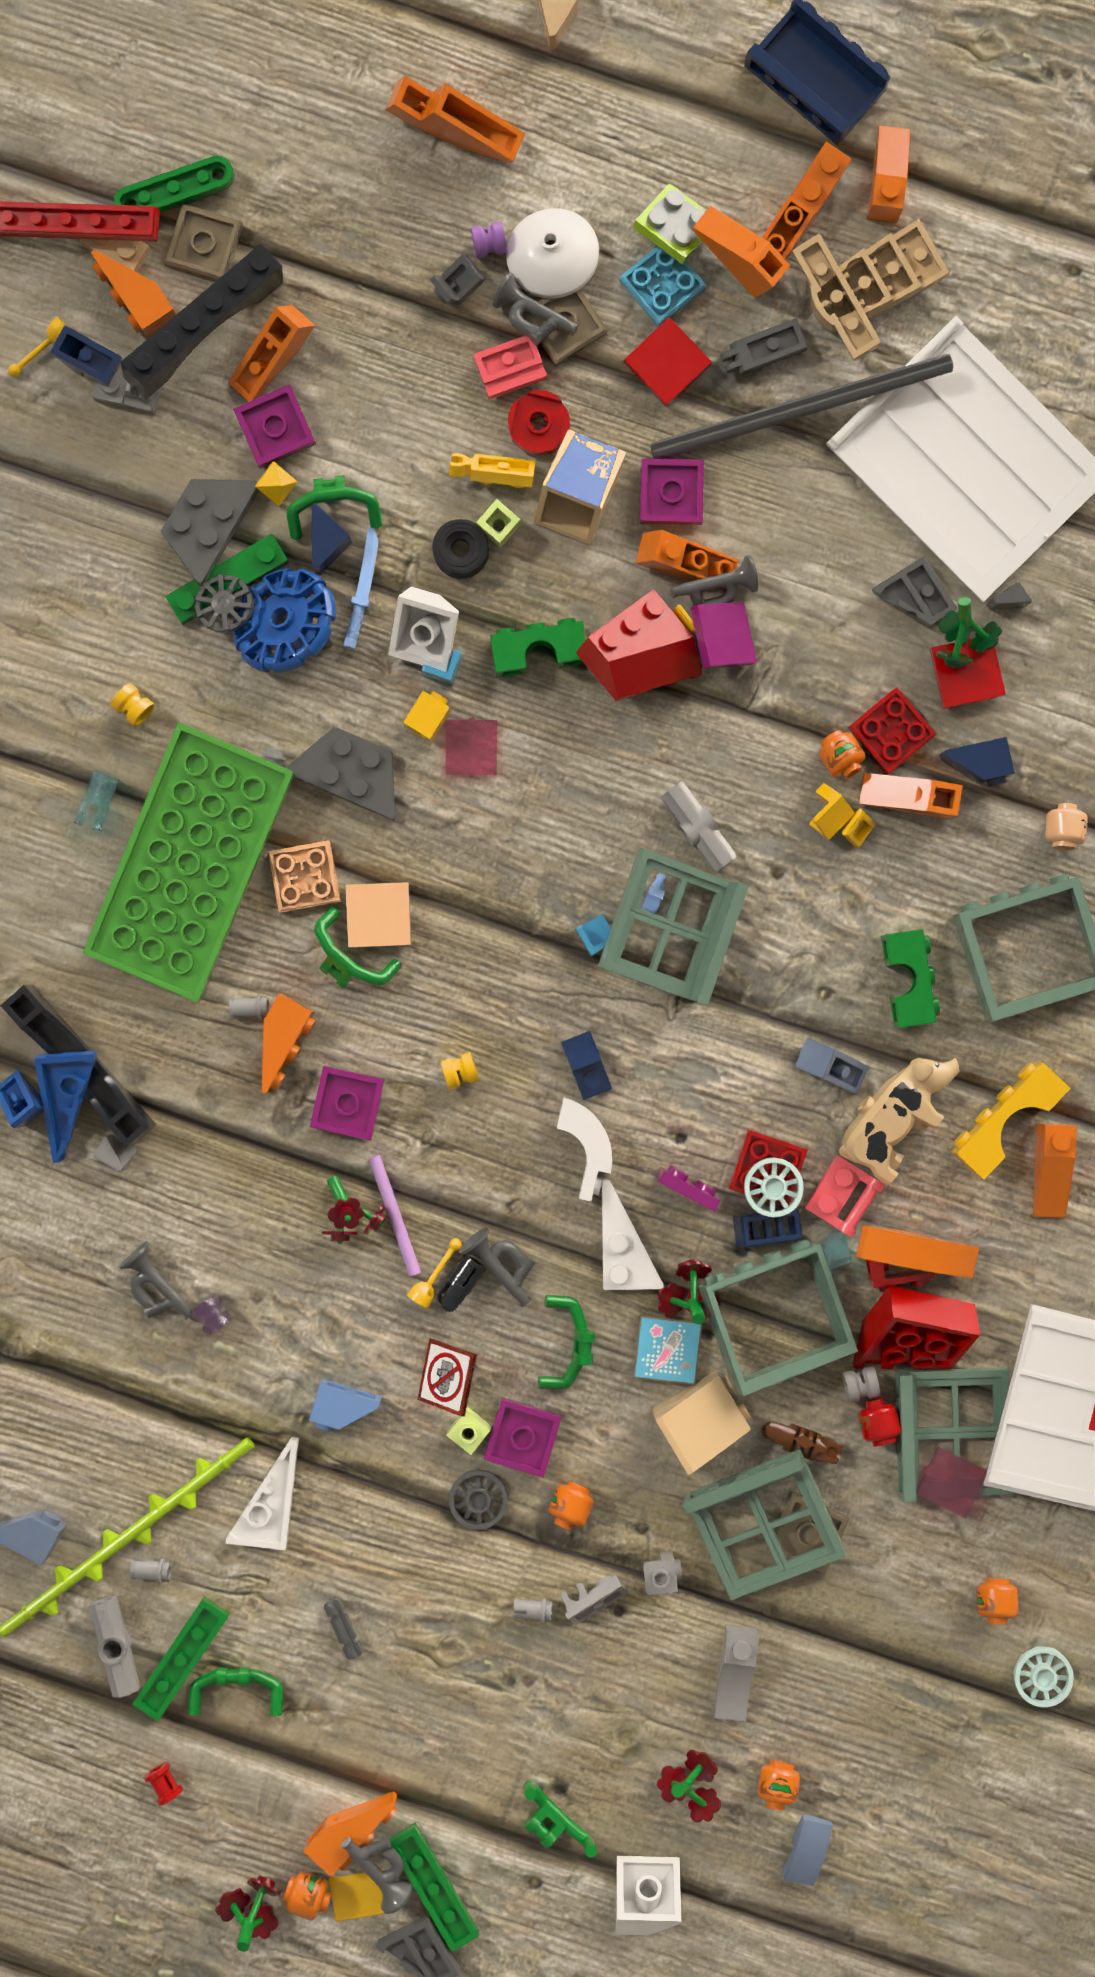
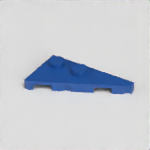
M96 1051L45 1054L34 1058L53 1163H59L65 1159L97 1057Z

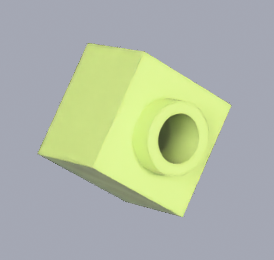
M496 499L476 524L493 543L501 548L521 526L520 518ZM501 522L505 525V528L502 531H495L493 529L494 524Z
M466 1407L448 1429L446 1436L472 1455L491 1431V1425L469 1407ZM471 1428L474 1431V1436L466 1438L462 1433L463 1430Z

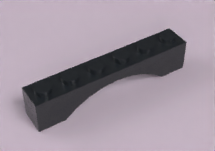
M260 243L123 359L120 363L124 379L144 400H147L169 381L186 357L213 330L238 312L251 305L260 303L283 283L282 265Z
M23 985L0 1005L20 1029L48 1054L91 1051L34 985ZM96 1057L85 1096L94 1106L106 1126L126 1148L133 1146L157 1124Z

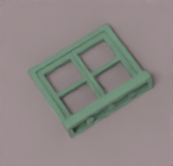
M639 847L598 967L688 1000L708 1005L749 886L725 880ZM651 869L679 879L666 918L638 908ZM687 882L715 893L702 931L674 921ZM634 919L662 929L649 968L621 958ZM670 932L698 942L684 981L657 971Z
M1007 1367L895 1370V1401L901 1424V1434L897 1436L898 1495L903 1502H916V1498L1013 1495L1011 1491L985 1486V1478L961 1479L960 1438L994 1437L995 1443L1010 1386L1009 1369ZM992 1385L993 1425L959 1426L958 1386ZM951 1386L952 1426L918 1427L917 1387ZM953 1439L954 1479L920 1480L919 1440Z
M800 1449L686 1493L682 1502L687 1515L692 1513L730 1600L847 1556L846 1549ZM794 1476L807 1507L770 1521L757 1490ZM745 1495L759 1526L722 1540L709 1509ZM811 1514L824 1546L787 1559L774 1528ZM763 1533L776 1564L739 1577L726 1547Z

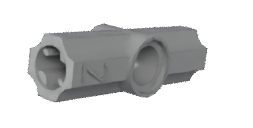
M683 781L661 796L663 803H665L671 814L679 822L678 826L683 835L693 847H697L715 873L737 857L735 851L719 832L720 828L713 816L705 807H701Z
M117 1596L100 1598L89 1605L99 1643L98 1656L104 1663L112 1696L121 1698L139 1691L141 1688L131 1651L132 1638L130 1633L126 1631ZM108 1642H118L122 1651H112Z

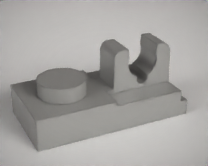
M116 371L108 387L98 381L95 382L92 398L94 401L155 414L161 388L147 400H144L124 379L123 372Z
M615 1575L600 1579L595 1584V1588L589 1592L582 1583L576 1584L580 1592L579 1600L577 1601L572 1600L567 1592L562 1593L561 1597L566 1605L567 1613L565 1615L567 1619L577 1625L626 1595L629 1591L624 1582Z

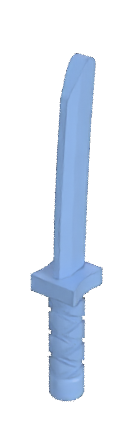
M371 527L367 530L356 597L352 596L351 600L353 612L343 644L344 648L355 650L359 630L362 625L361 621H363L365 610L369 611L370 608L368 597L379 543L375 530Z

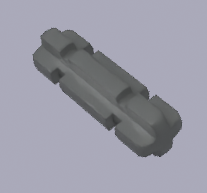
M331 1599L324 1604V1610L327 1616L332 1618L330 1623L339 1643L344 1644L342 1649L346 1658L355 1659L363 1653L362 1645L359 1640L356 1641L355 1639L357 1634L348 1614L343 1613L345 1608L341 1599Z

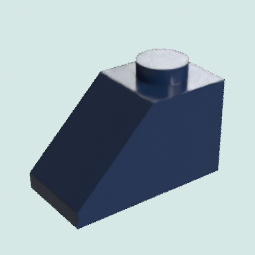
M1007 737L953 748L939 754L941 761L977 784L987 782L988 787L1007 783L1006 778L1015 774Z

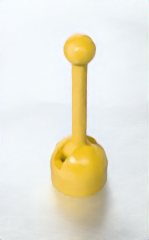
M58 316L47 327L48 338L18 364L9 366L8 372L11 376H19L24 366L52 342H56L64 325H66Z
M457 1238L450 1241V1248L428 1281L416 1283L407 1294L409 1298L428 1309L434 1298L432 1284L453 1253L462 1246L461 1241Z

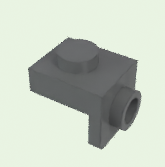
M462 254L441 276L433 275L430 278V281L435 286V295L443 303L461 305L486 280L466 254Z

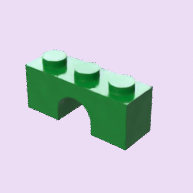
M565 618L558 620V625L545 627V623H534L527 625V630L514 631V628L496 630V635H490L496 677L527 673L526 656L531 649L537 646H545L554 652L558 668L584 664L576 654L586 640L583 621L576 622V618Z
M923 929L881 935L885 966L901 965L907 968L912 976V985L905 994L890 997L894 1028L937 1023L936 1016L940 1015L938 998L933 997L931 985H935V972L933 966L928 965L927 954L931 953L929 936L924 935Z

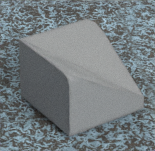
M109 1134L103 1138L93 1156L120 1172L128 1168L137 1153V1149L133 1146L126 1148L116 1136Z

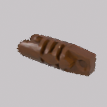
M774 1421L766 1423L761 1428L764 1439L781 1445L782 1450L791 1453L800 1449L804 1458L811 1461L815 1460L831 1464H837L839 1461L842 1446L820 1433L793 1423L787 1426L775 1423Z

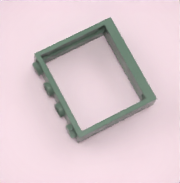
M1068 874L1049 879L1051 885L1039 888L1038 882L1019 888L1021 892L1019 895L1009 897L1008 892L990 897V904L979 906L978 901L960 906L961 913L953 915L986 1022L1000 1020L1095 990V975L997 1005L971 919L1068 890L1095 974V926L1079 876L1069 879Z
M803 1240L792 1244L791 1251L781 1254L780 1250L767 1253L762 1256L764 1260L754 1265L752 1261L734 1266L735 1272L724 1275L723 1272L705 1277L706 1283L698 1285L736 1394L746 1396L858 1352L821 1244L809 1243L808 1240ZM807 1257L835 1341L743 1376L714 1292Z

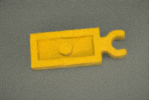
M454 453L451 455L449 475L453 477L468 475L470 476V481H478L486 485L496 483L510 485L514 488H532L536 461L475 453L473 458H468L463 454Z

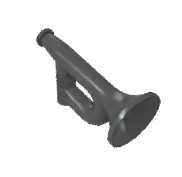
M513 273L506 275L494 298L493 306L496 309L504 305H512L509 312V320L512 326L519 332L527 335L535 345L540 344L556 328L570 332L572 336L577 331L579 324H574L565 316L523 294L515 283ZM530 312L545 320V322L537 327L524 320L522 313Z
M746 555L741 565L732 572L687 582L676 587L670 586L671 596L674 599L676 596L689 595L694 606L698 604L732 603L737 595V585L745 586L753 593L758 591L756 566L752 557ZM716 588L725 589L724 594L705 600L702 595L704 591Z
M483 1228L461 1246L459 1253L461 1255H473L481 1259L509 1293L521 1303V1307L526 1306L531 1301V1298L526 1295L521 1285L536 1262L525 1256L518 1246L511 1241H498L489 1248V1229ZM502 1253L508 1254L519 1267L515 1271L514 1276H511L500 1263L499 1256Z
M146 1241L119 1266L121 1270L132 1269L139 1272L132 1278L130 1285L131 1293L144 1307V1313L147 1318L175 1308L187 1320L193 1315L195 1310L189 1307L181 1295L151 1264L148 1255L149 1243ZM149 1282L153 1284L165 1298L156 1302L143 1288L144 1283Z
M386 1836L382 1840L380 1839L363 1848L355 1844L351 1837L345 1838L341 1843V1847L346 1849L351 1858L380 1888L383 1896L381 1900L383 1912L391 1914L401 1909L411 1896L412 1884L407 1879L396 1881L402 1874L403 1860L400 1854L392 1847L389 1837ZM381 1853L390 1863V1869L387 1871L381 1870L370 1857Z

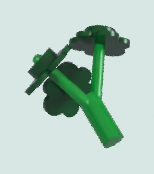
M961 597L958 600V612L949 610L945 618L938 624L940 632L945 634L947 642L956 641L953 652L949 650L939 651L936 656L944 659V664L951 668H962L963 665L973 663V658L960 652L962 644L969 641L970 633L976 632V637L970 642V648L982 654L998 644L1002 629L995 621L989 622L984 628L979 627L972 620L971 599Z

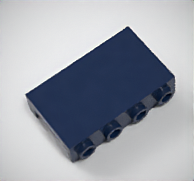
M793 0L789 11L759 45L754 43L747 52L744 67L837 146L882 96L890 80V75L881 63L873 62L864 54L859 44L846 39L834 23L826 22L817 14L816 9L811 3L803 2L802 0Z

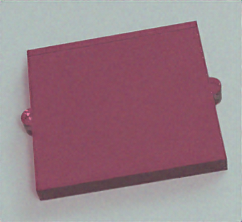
M470 717L469 720L446 719L445 774L468 775L470 778H473L474 775H497V720H475L474 717Z
M938 1446L929 1465L923 1468L925 1473L916 1490V1494L966 1519L975 1498L980 1497L979 1490L986 1478L987 1470Z

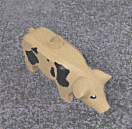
M916 1058L905 1069L888 1079L873 1097L867 1096L859 1105L858 1111L860 1113L846 1130L839 1154L853 1163L869 1167L872 1174L879 1181L891 1184L898 1175V1172L895 1170L904 1155L895 1152L892 1146L901 1142L912 1127L924 1133L928 1127L935 1129L943 1120L944 1115L936 1112L930 1103L932 1093L943 1089L960 1072L957 1059L954 1058L949 1062H937L930 1059Z

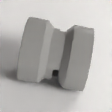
M873 1366L865 1367L861 1372L857 1373L852 1370L842 1372L843 1385L849 1403L859 1402L862 1397L870 1399L880 1397L879 1382Z

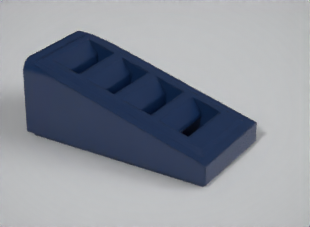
M795 1208L790 1213L780 1217H768L760 1213L733 1216L737 1247L747 1248L803 1240L799 1208ZM788 1216L790 1234L785 1235L783 1217ZM773 1218H775L777 1236H773L771 1223ZM758 1220H762L764 1232L763 1238H760ZM748 1222L750 1223L751 1239L749 1237Z

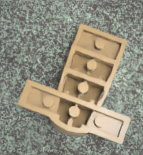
M920 219L912 222L894 235L890 233L867 250L863 248L840 266L837 265L820 233L792 250L794 257L811 285V308L815 318L822 327L830 332H838L853 361L858 360L882 345L869 318L910 299L950 275Z

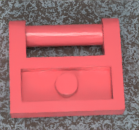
M836 1155L804 1208L853 1238L857 1231L855 1227L877 1192H882L885 1184L839 1155ZM858 1182H864L867 1184L866 1188L846 1220L842 1221L837 1217Z

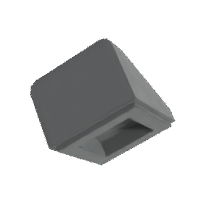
M1016 582L994 597L987 607L989 610L1024 608L1032 600L1021 583Z

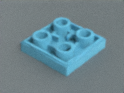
M658 246L619 277V282L657 327L669 317L672 318L702 293L707 286L687 261L682 265Z

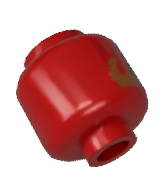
M884 1398L866 1401V1408L858 1412V1421L863 1439L867 1442H872L873 1447L897 1442V1436L901 1434L900 1416L897 1406L892 1403H885Z

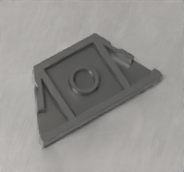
M191 479L161 530L163 537L176 552L178 558L186 566L200 587H202L205 581L207 582L258 494L259 490L254 487L258 481Z
M333 727L286 767L296 772L294 778L389 819L395 820L393 753L386 748Z

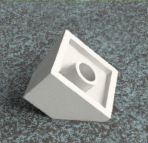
M414 587L408 588L398 596L388 655L447 672L459 611L441 595Z
M617 1856L616 1935L648 1936L681 1924L680 1858Z

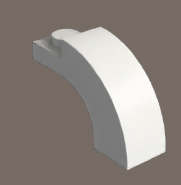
M563 1097L557 1129L573 1134L584 1146L586 1166L580 1187L579 1199L591 1201L593 1194L599 1196L603 1177L597 1176L598 1171L611 1174L612 1149L603 1125L588 1108L577 1101Z

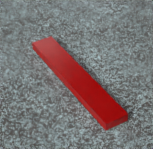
M0 201V236L157 242L160 210L157 206Z

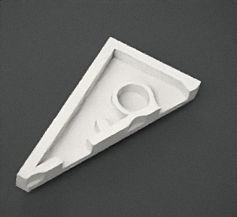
M603 1179V1290L664 1288L663 1282L610 1180Z
M291 1437L227 1536L225 1544L286 1550L299 1438Z

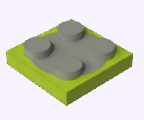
M669 183L635 220L633 228L683 265L702 243V240L691 228L706 210Z

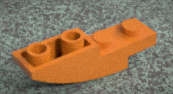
M825 142L794 192L788 196L762 237L770 242L785 260H787L792 250L795 249L833 194L837 183L852 162L850 157L828 142Z

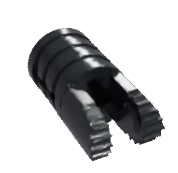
M468 1254L461 1256L462 1258L457 1262L455 1268L452 1269L450 1275L447 1276V1281L442 1286L439 1294H437L438 1302L446 1312L450 1313L458 1308V1305L471 1293L472 1288L476 1286L477 1281L480 1280L482 1274L487 1270L483 1264Z

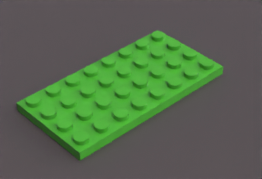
M178 722L83 950V954L194 1002H200L296 772Z

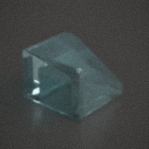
M834 1230L821 1239V1245L830 1270L852 1263L844 1233Z

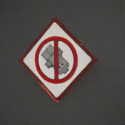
M429 1338L417 1400L465 1417L477 1354Z

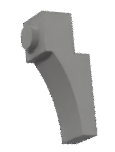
M725 1625L723 1650L720 1654L714 1718L746 1722L749 1693L754 1667H756L759 1642L757 1628Z

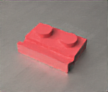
M527 335L473 354L489 400L547 379V373L543 367L537 346L532 343Z

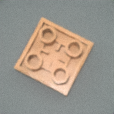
M329 840L268 851L279 913L341 902L331 842Z
M408 882L346 885L349 948L411 945Z

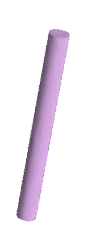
M380 1155L371 1157L369 1162L409 1277L421 1273L382 1158Z

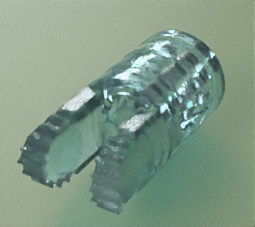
M92 770V777L86 788V794L83 795L74 823L82 825L87 818L90 804L94 803L100 807L93 821V830L101 832L119 779Z

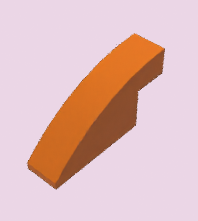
M406 75L396 82L385 109L401 120L443 141L508 163L514 162L525 135L518 128L445 83L431 92Z
M863 1225L856 1257L928 1272L973 1278L980 1247L958 1241L942 1240L912 1231Z

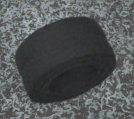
M466 519L451 520L442 525L434 536L432 544L434 559L439 569L446 575L456 579H466L478 574L486 565L489 556L488 540L484 531L476 523ZM458 541H464L470 546L469 553L464 557H457L452 553V546Z

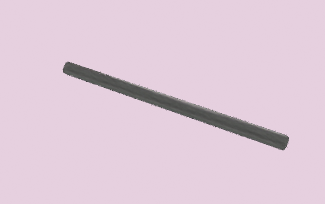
M944 354L651 443L652 456L654 459H664L951 373L954 367L950 354Z

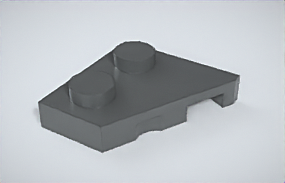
M925 556L872 589L876 596L927 627L945 618L949 610H957L956 605Z
M429 1914L380 1938L376 1944L379 1951L384 1953L387 1950L401 1960L400 1966L408 1972L415 1973L418 1977H456L459 1975L461 1968Z

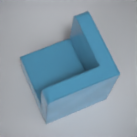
M455 649V652L451 653L447 672L423 665L421 670L423 676L453 687L463 659L462 651Z
M603 914L575 929L590 957L604 949L611 930Z

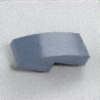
M802 1815L792 1835L793 1849L782 1870L784 1880L814 1886L829 1845L833 1827L832 1821Z

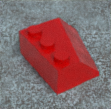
M654 589L588 636L576 652L615 701L646 693L650 689L663 685L670 686L680 680L693 679L702 675L693 635Z
M889 1286L862 1320L856 1346L858 1352L855 1353L852 1363L853 1369H863L865 1364H881V1369H893L896 1364H911L913 1369H952L980 1336L975 1304L930 1293L908 1290L902 1287Z

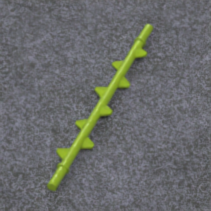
M246 1437L227 1453L219 1455V1459L214 1463H210L202 1458L197 1459L196 1476L167 1499L154 1493L148 1497L150 1512L120 1535L109 1529L103 1531V1548L74 1570L58 1565L55 1568L56 1584L28 1605H23L21 1607L22 1610L0 1626V1635L6 1638L26 1621L34 1619V1615L40 1611L55 1616L59 1613L57 1598L85 1576L97 1582L102 1580V1563L132 1540H137L146 1545L152 1542L150 1527L180 1504L190 1510L197 1507L196 1491L225 1469H230L234 1462L253 1449L255 1446L251 1439Z

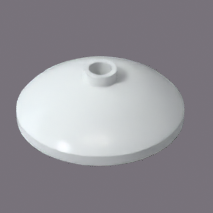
M545 209L535 212L523 219L510 235L506 253L509 272L514 274L517 285L531 295L547 299L571 295L587 284L597 268L599 246L596 234L589 223L574 212L564 209ZM550 240L556 241L553 245L546 244Z

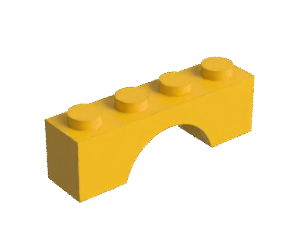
M1043 1062L1028 1063L1018 1073L1017 1076L1020 1079L1012 1087L1010 1085L1006 1086L997 1095L996 1099L998 1102L991 1110L989 1108L984 1109L976 1117L975 1122L977 1124L970 1132L967 1130L962 1132L953 1142L956 1147L951 1153L978 1178L985 1180L1006 1157L1001 1146V1131L1009 1116L1027 1107L1050 1111L1071 1089Z

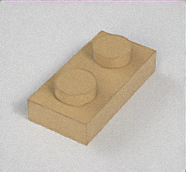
M80 239L82 246L91 251L96 250L137 273L151 251L150 247L142 241Z

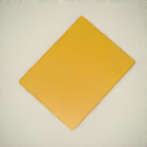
M365 1872L329 1878L336 1922L384 1914L381 1909L382 1892Z

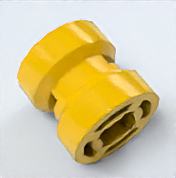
M129 683L115 695L110 706L118 713L127 714L126 720L133 727H137L151 714L155 704L148 698H141L139 690Z
M471 1052L462 1054L456 1060L446 1059L441 1061L449 1090L457 1089L465 1082L472 1084L480 1081Z

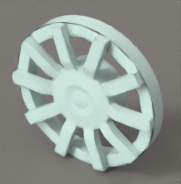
M775 1157L763 1159L753 1165L746 1174L744 1182L745 1197L751 1207L762 1215L768 1217L784 1216L798 1206L803 1196L804 1185L801 1174L794 1165L786 1160ZM772 1163L771 1175L767 1174L763 1165ZM777 1163L786 1166L779 1176L777 1175ZM757 1169L764 1176L763 1180L752 1177ZM792 1170L796 1178L785 1181L784 1177ZM750 1181L760 1184L761 1188L750 1191ZM798 1184L797 1193L787 1190L788 1185ZM763 1193L762 1198L755 1204L751 1196ZM785 1194L795 1198L790 1206H788L783 1198ZM767 1199H770V1211L760 1208ZM775 1200L781 1202L784 1207L783 1210L775 1211Z
M1037 1646L1026 1651L1024 1654H1021L1013 1671L1017 1691L1025 1701L1037 1707H1051L1059 1704L1069 1695L1073 1686L1072 1667L1065 1656L1054 1648ZM1041 1653L1049 1654L1045 1663L1042 1662ZM1034 1655H1036L1038 1663L1036 1665L1029 1660ZM1054 1656L1062 1660L1053 1667L1050 1666ZM1024 1663L1031 1668V1672L1021 1670ZM1064 1666L1066 1667L1067 1676L1056 1674L1057 1670ZM1020 1676L1030 1677V1680L1020 1684ZM1057 1680L1066 1681L1063 1690L1056 1685ZM1034 1684L1030 1696L1027 1695L1023 1689ZM1054 1689L1059 1695L1050 1699L1048 1691ZM1039 1690L1043 1691L1044 1700L1042 1701L1035 1699Z

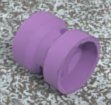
M502 221L492 223L487 229L481 226L471 227L477 259L486 258L489 254L488 252L496 253L497 255L507 253Z

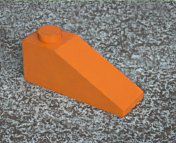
M879 125L866 219L897 223L904 207L907 184L910 129Z
M293 305L275 307L229 379L228 384L247 401L250 402L257 399L300 350L315 325Z
M1036 1123L1034 1217L1066 1218L1076 1158L1077 1126Z

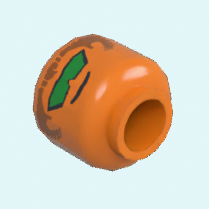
M840 730L835 731L821 741L822 747L818 754L831 776H844L848 779L861 771L860 765L865 759V753L852 733H842Z
M568 1481L567 1485H559L548 1507L549 1513L555 1517L554 1524L568 1531H571L573 1526L583 1527L594 1505L593 1498L589 1496L591 1491L571 1481Z
M985 1578V1583L977 1586L978 1614L982 1617H988V1624L1007 1625V1618H1015L1018 1615V1588L1010 1584V1579Z
M770 1760L769 1764L761 1767L757 1795L761 1799L766 1800V1807L785 1811V1805H793L797 1802L801 1777L794 1770V1764Z
M301 1871L297 1877L291 1876L283 1901L287 1902L286 1906L289 1913L312 1921L318 1916L319 1911L326 1913L332 1894L327 1892L328 1882L325 1878L307 1871Z

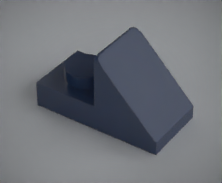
M64 325L50 351L51 355L78 375L83 377L85 374L107 387L122 361L120 355Z
M590 1031L561 1042L583 1100L612 1089Z

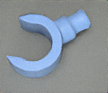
M656 875V880L649 887L644 900L643 910L657 914L665 893L663 891L666 880L665 875Z

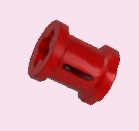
M168 1761L154 1767L143 1777L145 1782H149L158 1797L156 1802L159 1806L170 1802L183 1791L182 1785H177L169 1771L170 1764Z

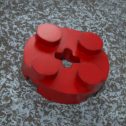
M534 390L528 392V395L520 399L518 398L511 406L508 414V429L512 442L522 451L532 455L555 453L570 429V416L562 400L557 395L545 390ZM538 415H541L544 422L548 424L540 430H535L534 425L530 424L531 419L536 420Z

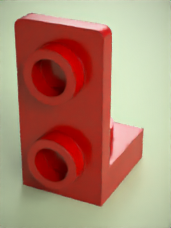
M865 1259L869 1283L873 1288H879L880 1292H885L889 1286L898 1287L897 1284L907 1282L910 1283V1286L925 1285L929 1283V1278L936 1277L934 1272L911 1270L885 1275L884 1271H889V1264Z

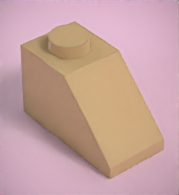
M537 0L549 51L557 48L577 16L579 0Z

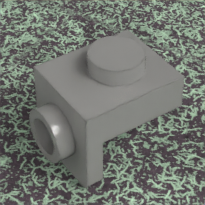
M673 1551L660 1552L661 1560L643 1563L645 1587L648 1595L678 1592L677 1580L682 1579L680 1560H674Z

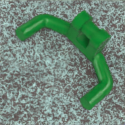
M344 475L335 476V479L323 480V478L313 479L314 491L292 502L286 511L291 539H299L303 536L299 513L317 503L349 499L366 504L370 527L380 528L382 526L377 498L370 492L346 487Z
M331 907L316 922L314 927L315 935L327 955L319 969L326 975L329 973L337 980L336 983L342 989L347 986L353 977L373 985H384L389 982L402 968V964L397 959H393L380 973L361 968L334 945L327 931V928L340 916L339 910Z
M545 1295V1308L569 1309L575 1330L572 1361L564 1376H539L538 1389H567L575 1382L583 1365H593L591 1348L592 1343L595 1342V1332L587 1329L581 1305L574 1297Z
M217 1668V1670L199 1676L190 1685L188 1715H201L202 1689L213 1684L217 1686L239 1684L240 1687H249V1684L254 1682L271 1691L270 1716H282L283 1687L278 1679L259 1670L250 1668Z
M526 1781L523 1785L525 1798L530 1801L534 1800L539 1807L528 1817L523 1827L529 1833H534L539 1837V1842L546 1849L565 1830L583 1846L587 1857H595L597 1848L593 1838L571 1820L533 1781ZM547 1816L554 1822L549 1829L542 1823Z

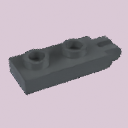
M795 318L731 343L729 345L731 350L723 352L720 357L722 362L735 359L734 362L724 367L727 374L739 370L740 375H744L805 352L808 346L798 320Z

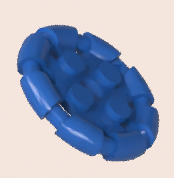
M287 568L264 576L263 581L256 587L252 585L250 587L254 599L252 619L250 620L249 618L244 626L232 632L237 651L242 652V659L252 668L261 672L268 673L270 670H274L278 674L305 665L304 661L311 655L316 657L329 640L332 633L330 629L331 621H335L336 618L334 596L331 590L326 589V582L308 570L299 569L298 571H293L291 568ZM271 591L274 595L265 601L264 596ZM246 594L243 596L240 602L247 603ZM312 594L314 595L312 598L307 600L309 596H311ZM238 608V615L242 617L246 609ZM288 613L285 622L277 625L278 618ZM313 618H319L318 624H312ZM272 650H276L274 657H271Z

